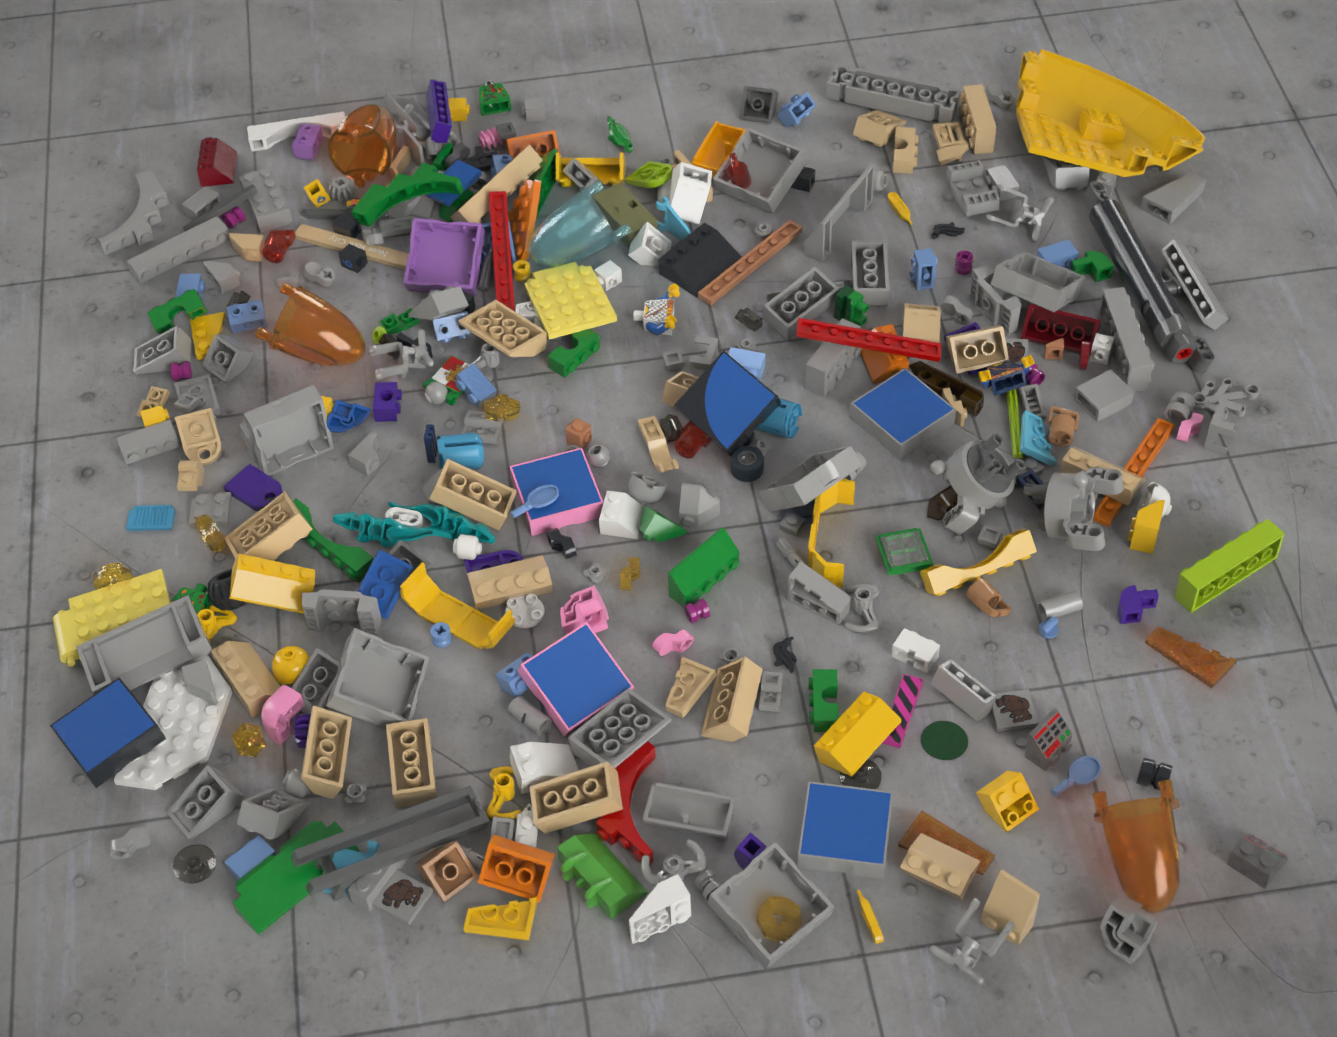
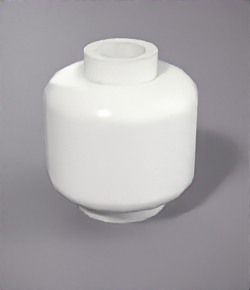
M459 535L457 539H454L453 554H456L458 559L474 560L478 554L481 555L482 543H479L477 536Z

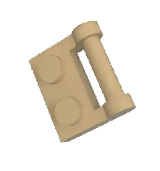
M961 122L933 124V132L939 149L960 144L968 145L962 132ZM952 130L956 132L958 138L957 141H955Z

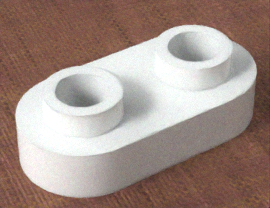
M393 507L387 510L385 514L386 518L390 517L407 527L421 528L423 525L422 515L418 511Z

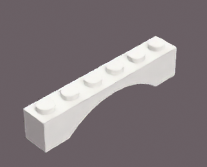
M343 111L247 126L251 151L269 149L282 140L295 137L302 124L321 126L323 136L331 139L348 137L345 113Z

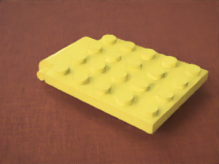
M576 262L533 272L532 278L527 279V282L524 283L526 292L549 339L617 321V315L591 266H578Z
M159 569L69 598L70 610H60L53 617L60 661L64 664L67 663L68 666H74L76 664L75 660L80 659L76 646L170 604L163 570Z

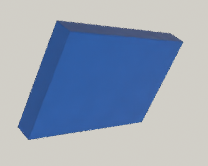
M457 160L443 174L459 178L464 191H466L482 175V172ZM432 193L425 196L449 207L460 195Z
M379 549L357 592H361L365 596L377 598L381 617L388 620L401 595L400 586L412 574L415 567Z

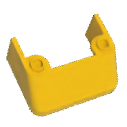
M620 152V158H574L582 162L603 182L602 184H611L612 187L620 182L622 184L625 183L626 158L623 152ZM556 153L557 183L561 184V187L575 185L576 183L562 171L572 158H562L560 153Z

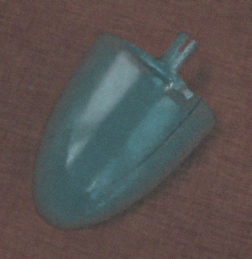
M599 180L587 188L582 186L580 192L558 207L538 226L528 248V254L533 263L541 267L552 268L571 262H578L598 253L613 243L615 246L618 245L621 238L632 233L627 223L613 231L592 196L604 190Z

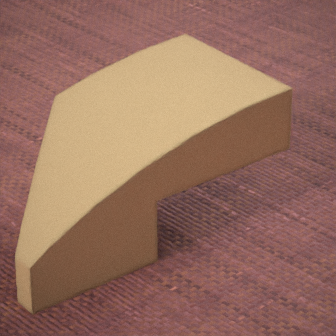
M960 144L936 150L941 166L955 160L961 162L962 155L965 151L968 152L969 147L967 144Z

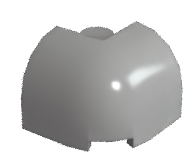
M1119 898L1110 904L1101 922L1100 930H1102V937L1107 944L1105 946L1111 952L1132 964L1149 944L1159 920L1142 910V904L1131 899Z

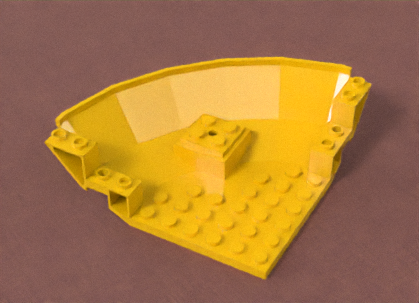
M1040 49L1039 56L1034 51L1023 52L1017 90H1020V94L1016 103V117L1029 153L1128 177L1144 174L1146 167L1152 165L1161 166L1162 171L1168 170L1204 151L1202 147L1205 140L1204 134L1184 116L1148 93L1092 66L1047 50Z

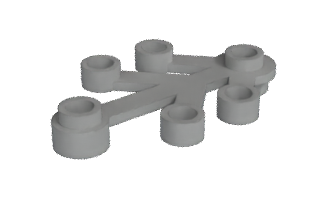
M1223 378L1221 386L1213 396L1207 397L1209 393L1214 392L1216 384L1213 381H1206L1202 391L1192 395L1196 402L1194 409L1201 410L1205 408L1215 413L1217 406L1212 403L1219 404L1221 398L1229 401L1240 398L1254 400L1259 396L1260 387L1254 383H1249L1243 391L1225 393L1232 388L1233 380L1231 378ZM1243 405L1242 411H1234V414L1239 417L1244 416L1246 406ZM1227 408L1225 411L1224 419H1227L1229 411Z

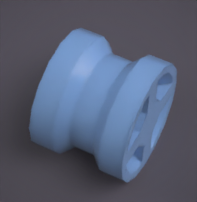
M438 622L431 627L430 634L432 642L436 647H446L451 643L452 637L449 625Z

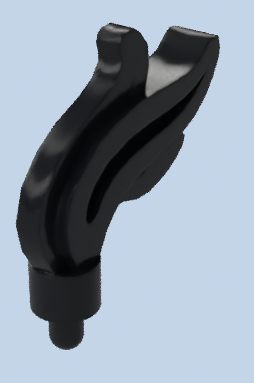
M950 222V224H937L933 228L932 238H938L943 233L948 236L964 234L965 228L955 227L953 222Z
M792 636L773 646V654L776 658L774 665L781 666L784 664L789 668L790 673L794 672V662H797L796 656L787 650V647L792 644L791 641L794 639Z

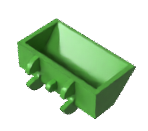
M596 834L574 835L557 847L558 858L562 863L561 871L564 873L562 878L565 881L575 878L577 880L575 885L578 888L583 887L586 891L584 897L588 900L585 902L588 908L599 905L611 920L648 893Z

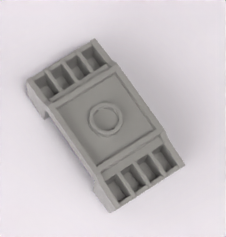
M980 160L947 167L946 176L950 183V188L960 209L964 211L967 217L999 211L1000 198L996 190H989L983 178L984 166Z
M987 266L974 268L970 292L971 297L975 301L974 306L992 326H1003L1004 334L1009 336L1018 330L1019 314L1021 311L1020 300L1014 296L1003 301L1002 297L990 285L994 271Z
M321 589L318 592L302 593V607L309 630L322 632L325 619L332 621H359L361 631L372 635L377 634L382 624L380 609L375 597L365 596L361 592L325 589Z

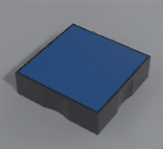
M120 677L50 725L95 788L119 773L131 761L143 756L166 739L157 723Z

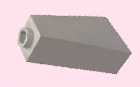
M1191 172L1146 194L1143 197L1141 210L1171 224L1203 193L1206 179Z

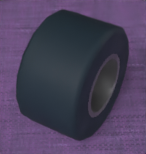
M743 446L734 450L730 458L732 475L742 482H751L760 478L764 471L762 452L753 446Z

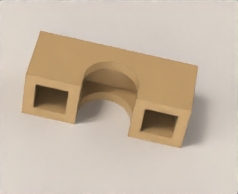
M896 127L893 173L913 174V167H917V157L914 156L918 154V146L915 145H918L919 135H915L916 128Z

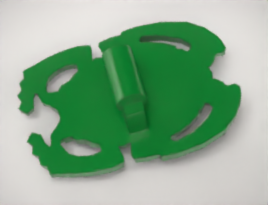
M608 116L607 123L610 132L608 140L616 146L622 145L628 153H632L634 147L630 140L629 132L623 125L615 122V119Z

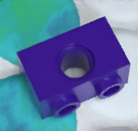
M375 382L373 400L375 422L397 421V415L401 413L399 400H402V390L398 389L397 382Z

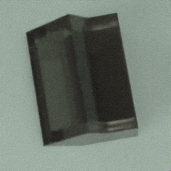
M242 290L239 293L234 292L226 308L233 304L248 303L251 296Z
M747 307L744 310L740 309L734 317L754 332L762 327L763 318Z
M383 333L379 341L380 345L397 342L392 334ZM393 351L387 354L395 360L399 358L400 352Z
M668 414L665 418L660 419V427L667 443L679 440L685 433L677 416Z

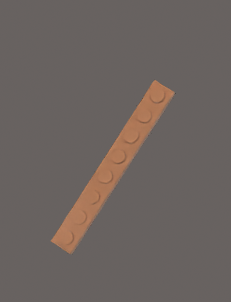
M788 220L700 290L698 298L710 306L713 305L803 232V227Z

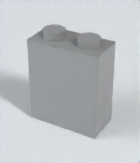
M1110 369L1077 386L1074 400L1096 422H1099L1132 405L1134 391L1119 375H1116Z

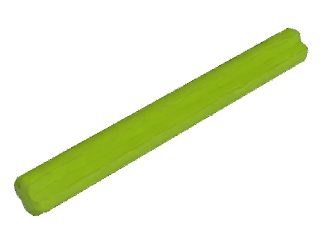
M1013 389L1006 392L1013 457L1021 459L1024 453L1020 452V417L1017 391Z

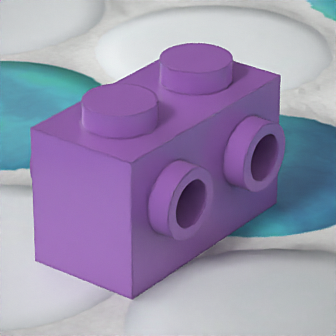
M301 125L300 130L297 131L296 139L291 145L295 158L315 159L323 141L321 126Z

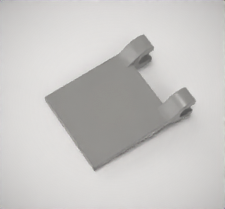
M406 120L402 121L403 126H399L396 123V132L404 134L405 146H410L411 158L419 167L424 163L421 144L410 133ZM398 144L399 152L403 147L401 144Z

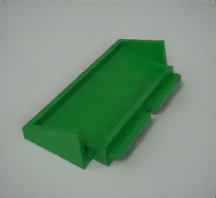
M321 820L319 822H311L280 847L278 855L268 856L236 882V891L240 896L233 902L236 912L258 935L308 895L305 885L308 884L309 880L323 874V869H317L315 865L316 860L295 867L291 860L293 851L344 832L338 823L334 821L326 827ZM356 845L346 848L360 852Z

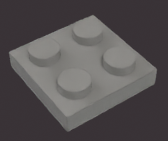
M231 492L193 494L189 519L190 528L228 526L232 501Z

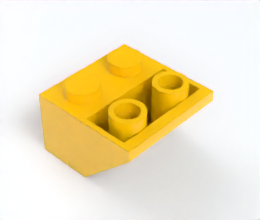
M1007 770L976 792L985 812L1005 832H1008L1039 810L1020 772Z

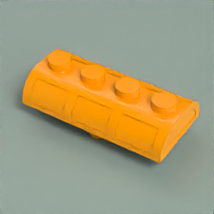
M715 121L693 157L691 164L712 171L711 179H713L725 160L734 151L736 144L746 129Z

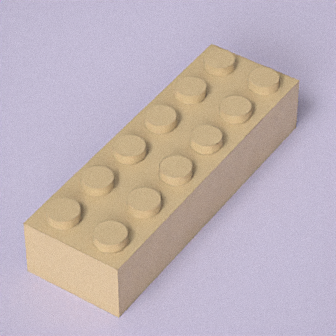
M528 145L450 218L454 222L481 223L483 219L490 215L489 192L506 191L508 197L541 167L539 163L543 159Z

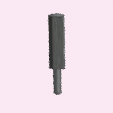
M492 244L488 257H485L477 287L482 292L488 290L494 266Z

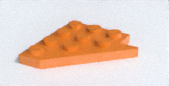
M525 180L523 186L520 187L517 198L513 201L511 210L508 211L515 255H517L518 260L527 261L532 250L541 181L534 180V182L532 180Z

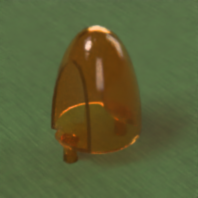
M377 104L361 106L352 111L339 123L329 139L328 153L332 163L342 174L356 180L355 185L358 188H364L367 181H373L378 174L384 175L390 168L397 143V132L393 116L386 108Z
M285 282L280 289V293L289 296V299L278 318L273 333L259 327L255 334L256 338L269 343L270 348L275 351L279 350L309 362L328 366L353 364L359 361L366 351L365 340L351 319L330 303L306 290L305 287L298 286L295 288Z
M1172 780L1158 782L1161 797L1137 799L1108 806L1105 791L1092 794L1096 812L1093 814L1094 821L1103 824L1109 851L1123 892L1129 899L1142 904L1141 909L1148 913H1159L1169 907L1177 894L1180 884L1179 851L1173 810L1178 809L1180 804L1178 799H1175Z

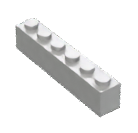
M217 216L127 260L130 273L139 284H142L230 240L227 226Z
M1173 239L1161 252L1202 322L1216 330L1229 318L1187 248Z

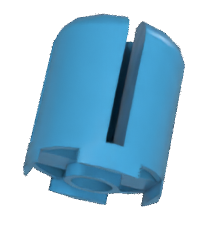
M780 399L782 403L755 430L783 438H793L799 430V427L796 425L798 417L802 416V407L795 402Z
M463 433L437 436L440 469L443 468L447 459L471 470H478L482 467L484 463L483 440L479 434Z

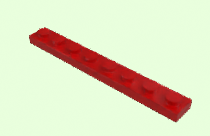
M506 191L489 192L496 300L515 311Z
M798 318L796 337L939 362L941 358V343Z

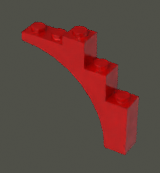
M647 741L615 768L618 773L623 809L603 815L596 821V834L603 842L607 841L611 846L618 842L623 849H628L639 863H641L642 857L647 855L650 858V866L654 862L653 850L641 838L630 813L631 799L636 783L644 770L656 759L655 747Z

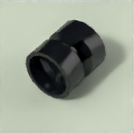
M1143 757L1136 784L1146 787L1153 785L1154 789L1166 792L1173 766L1162 762L1157 765L1155 760Z

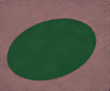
M937 721L924 729L921 743L924 750L930 756L940 760H952L960 757L966 751L968 737L959 725L950 721Z

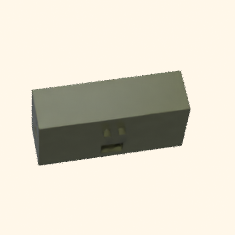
M621 182L592 195L593 211L629 249L631 242L646 222L658 230L655 217Z

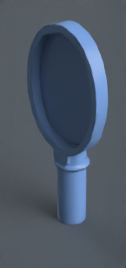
M543 485L534 489L528 495L526 503L510 512L512 518H516L532 508H541L553 503L559 496L558 488L554 485Z
M1083 756L1076 759L1068 770V779H1065L1064 782L1051 791L1052 794L1058 797L1074 784L1086 785L1096 780L1101 772L1100 761L1093 756Z

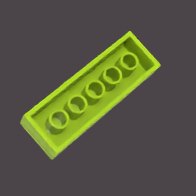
M1269 519L1256 523L1252 529L1242 532L1235 540L1228 541L1219 550L1212 551L1208 557L1199 559L1189 569L1185 568L1179 574L1174 598L1190 613L1194 612L1278 557L1285 533Z

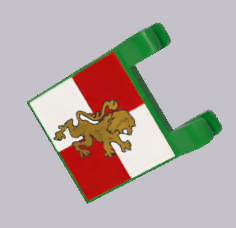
M451 355L422 386L426 389L432 382L444 384L447 390L451 391L445 397L448 400L447 404L453 406L459 395L463 392L456 386V376L471 364Z

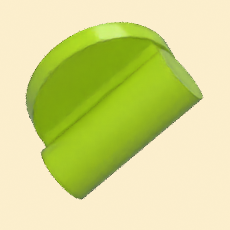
M379 326L373 331L374 343L388 344L391 342L384 327Z

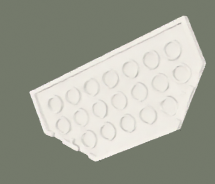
M208 655L183 666L206 660L218 703L213 704L191 695L187 686L183 687L180 676L183 675L182 666L153 679L143 707L157 723L166 739L143 756L131 761L117 773L114 778L116 785L157 790L163 786L162 783L171 778L176 779L189 772V768L198 763L201 765L208 761L232 696L230 686Z

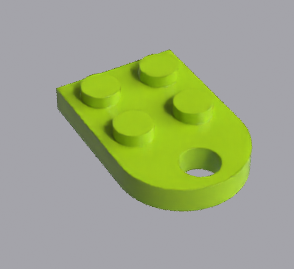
M648 161L626 177L625 180L628 185L654 188L668 182L672 178L673 168L669 164Z

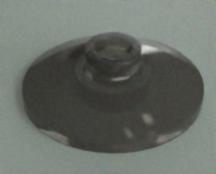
M867 759L853 776L840 772L839 777L843 786L877 789L881 783L882 774L879 767L873 761Z
M200 844L185 847L176 855L173 861L175 876L180 881L190 884L204 881L213 873L216 867L214 852L209 847Z

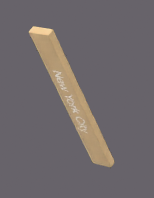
M301 224L293 234L296 240L339 252L348 244L365 250L367 260L406 270L409 254L380 245L367 246L365 241Z

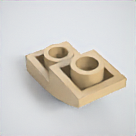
M151 386L146 400L142 399L136 416L142 418L140 411L161 405L164 407L170 392L167 389Z
M944 388L942 390V398L956 409L955 423L963 427L964 420L967 419V409L963 408L961 401H956L955 395L951 394L950 388Z

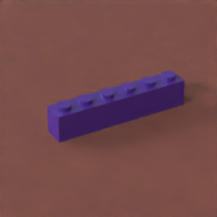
M430 79L426 102L431 140L436 143H447L452 122L446 82Z

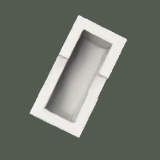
M904 628L893 644L892 657L904 663H907V661L914 663V668L928 674L939 657L940 645L933 640H928L918 635L914 631Z

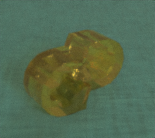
M208 515L199 516L195 521V525L206 546L213 552L224 549L226 543L215 521Z
M628 557V566L620 571L621 590H632V582L640 577V557Z

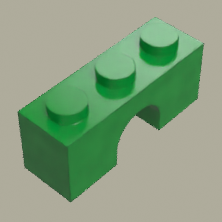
M194 288L185 291L183 295L177 298L169 299L167 303L161 306L154 307L147 314L155 330L160 335L176 326L174 317L177 313L184 311L193 320L208 311L200 294Z
M590 329L575 332L572 335L574 349H565L558 346L548 355L549 369L564 378L573 373L579 365L599 350V334Z
M813 669L812 677H808V689L812 690V694H809V707H813V712H809V724H813L814 732H827L839 719V703H828L825 701L827 698H837V669Z

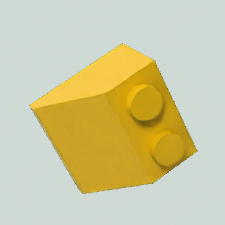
M1159 500L1139 509L1137 518H1132L1131 529L1128 535V541H1131L1130 549L1153 554L1165 500Z

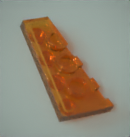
M1159 626L1145 640L1147 645L1211 689L1237 662V659L1233 657L1226 658L1221 656V652L1200 647L1201 644L1183 640L1182 636Z
M924 811L920 812L898 843V847L909 850L910 846L922 833L980 860L981 862L975 872L980 875L985 874L995 859L994 854Z

